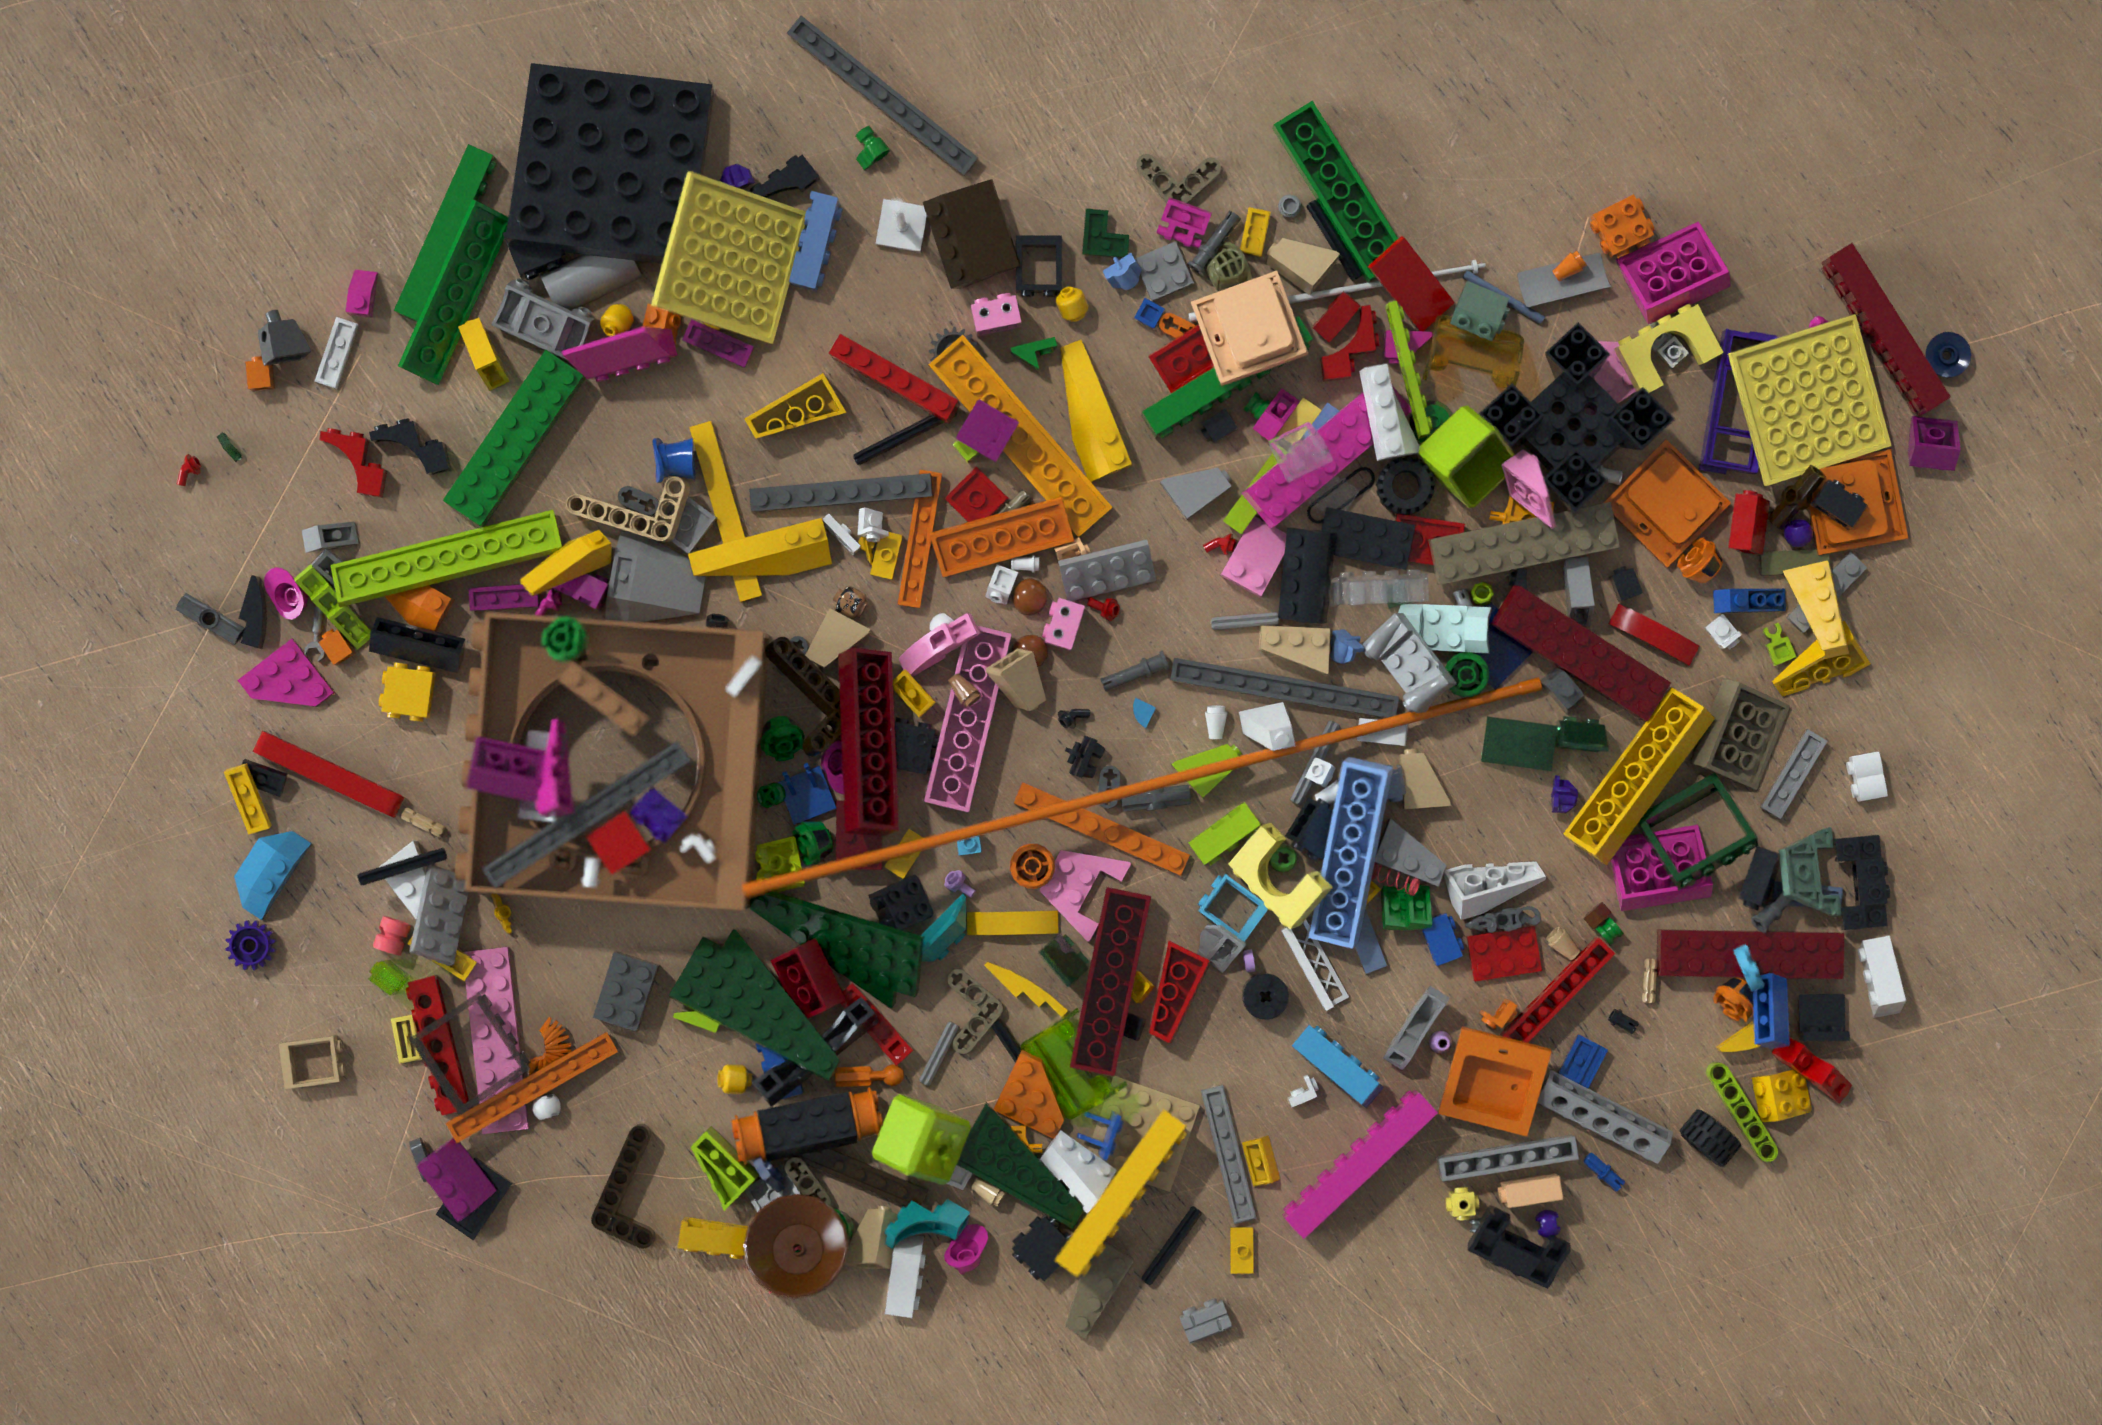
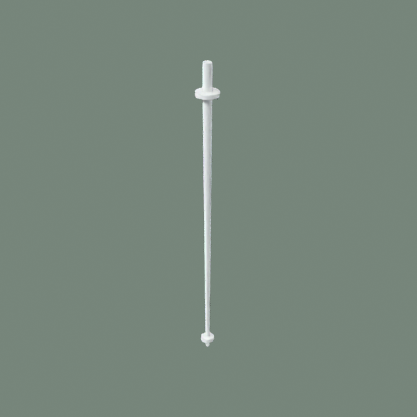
M1471 260V265L1433 271L1432 273L1434 276L1472 270L1473 274L1478 273V268H1483L1486 264H1477L1476 260ZM1379 281L1316 291L1311 295L1307 293L1287 296L1289 304L1340 295L1343 291L1350 293L1382 287L1383 285ZM1188 313L1190 322L1197 321L1195 313Z

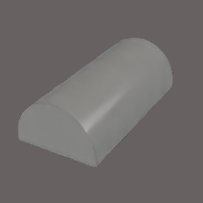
M580 255L560 265L559 268L540 275L552 302L570 311L643 277L636 262L633 260Z

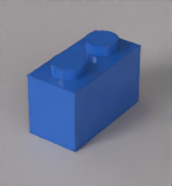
M1447 913L1432 917V927L1422 929L1436 966L1462 957L1461 951L1465 950L1460 937H1455L1453 930L1456 929V925L1452 916L1448 917Z

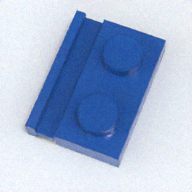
M1577 1034L1558 1074L1589 1088L1608 1049Z

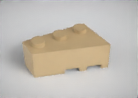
M1260 626L1259 650L1328 675L1330 629Z

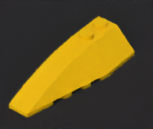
M1082 340L1060 347L1072 441L1087 478L1090 482L1131 467V460Z
M822 518L749 536L688 554L693 576H788L832 564Z

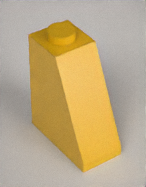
M480 318L469 320L458 328L474 367L488 390H493L510 382Z

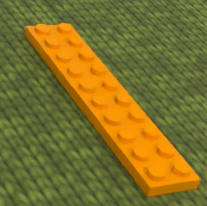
M961 335L928 364L969 413L977 400H982L1019 422L1003 452L1046 501L1062 496L1071 529L1077 537L1081 536L1113 508L964 335Z

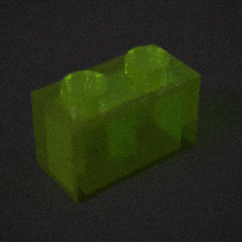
M388 959L376 962L369 971L372 975L368 980L389 996L398 994L411 975Z

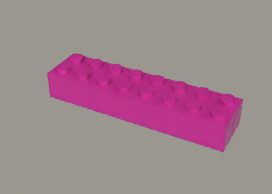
M1392 385L1405 416H1407L1411 412V408ZM1361 392L1241 493L1270 528L1279 524L1374 444L1364 392Z
M1407 1091L1400 1098L1402 1102L1396 1108L1394 1106L1390 1107L1383 1114L1385 1118L1379 1124L1374 1122L1366 1130L1368 1134L1363 1139L1357 1138L1350 1145L1351 1150L1346 1155L1344 1153L1340 1154L1333 1161L1335 1165L1329 1171L1327 1169L1323 1170L1316 1177L1318 1181L1313 1186L1309 1184L1300 1192L1302 1197L1296 1202L1294 1200L1290 1201L1283 1208L1285 1212L1282 1214L1284 1219L1303 1239L1438 1113L1418 1091Z

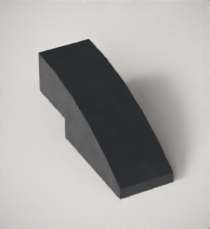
M251 575L238 618L247 621L241 643L262 649L267 625L266 599L260 577Z

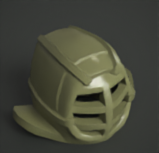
M1231 242L1222 244L1224 249L1212 259L1207 267L1209 278L1218 292L1252 280L1251 271L1243 252L1237 245Z

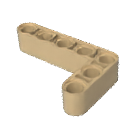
M669 478L665 483L655 518L580 494H573L568 497L566 507L572 514L654 540L670 542L676 536L690 486L682 478ZM676 482H680L682 489L679 493L675 494L673 486ZM581 499L583 507L581 510L576 511L575 502ZM669 504H673L675 512L668 516L666 508ZM602 505L604 514L598 518L596 516V509ZM623 512L626 518L622 524H619L617 516ZM641 519H645L647 522V527L643 531H640L638 528V523ZM666 525L668 534L662 538L659 530L662 526Z

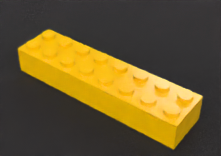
M1671 687L1654 710L1648 722H1645L1563 835L1576 846L1607 866L1714 721L1715 717L1705 707Z
M1162 1111L1057 1256L1056 1262L1077 1277L1080 1274L1086 1275L1092 1267V1264L1089 1263L1094 1255L1099 1257L1106 1247L1103 1242L1108 1236L1112 1239L1120 1228L1116 1224L1121 1217L1124 1220L1133 1210L1130 1205L1134 1199L1138 1201L1146 1192L1144 1186L1147 1181H1154L1160 1172L1158 1169L1160 1163H1167L1174 1153L1171 1150L1175 1143L1180 1145L1187 1135V1132L1184 1131L1186 1129L1185 1124L1167 1111Z

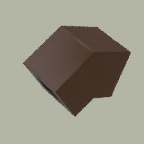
M1601 902L1588 912L1583 919L1594 929L1612 912Z

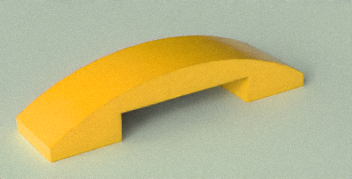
M1058 910L967 912V935L1058 933Z

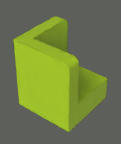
M960 441L953 443V447L967 463L980 454Z

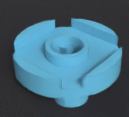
M1747 945L1734 949V954L1750 990L1755 991L1764 987Z

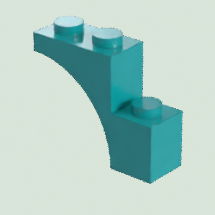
M946 1199L942 1206L939 1204L933 1213L911 1201L907 1207L903 1206L895 1223L891 1222L886 1228L885 1245L893 1249L903 1239L921 1233H935L956 1240L967 1226L970 1212L949 1199Z

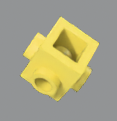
M1455 1187L1454 1191H1449V1198L1445 1199L1446 1211H1450L1452 1217H1456L1457 1220H1469L1471 1215H1476L1475 1209H1479L1478 1195L1474 1196V1192L1468 1190V1187ZM1463 1200L1468 1203L1464 1209L1459 1206V1203Z

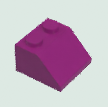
M1912 416L1908 444L1909 466L1955 471L1961 451L1958 422Z

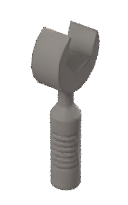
M314 606L312 630L314 642L307 644L304 654L307 656L311 648H317L321 653L318 662H320L326 655L318 643L319 635L322 631L323 612L317 606Z

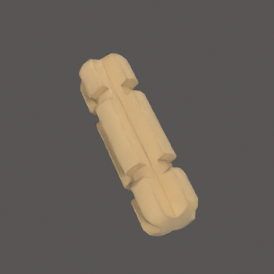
M405 808L401 818L403 820L411 821L413 825L427 832L431 831V834L437 837H441L445 830V826L439 823L435 824L433 820L419 813L416 814L410 808Z
M1645 959L1644 968H1646V971H1644L1643 989L1645 992L1642 994V1001L1644 1003L1655 1002L1656 994H1654V990L1656 991L1657 981L1655 969H1657L1658 965L1656 959Z

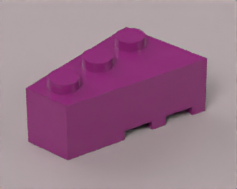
M584 574L553 588L601 611L607 598L609 588L607 583L609 579L596 574L595 578Z

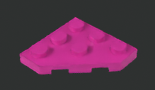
M290 639L237 680L252 699L317 707L335 693L308 657L305 656L294 639Z

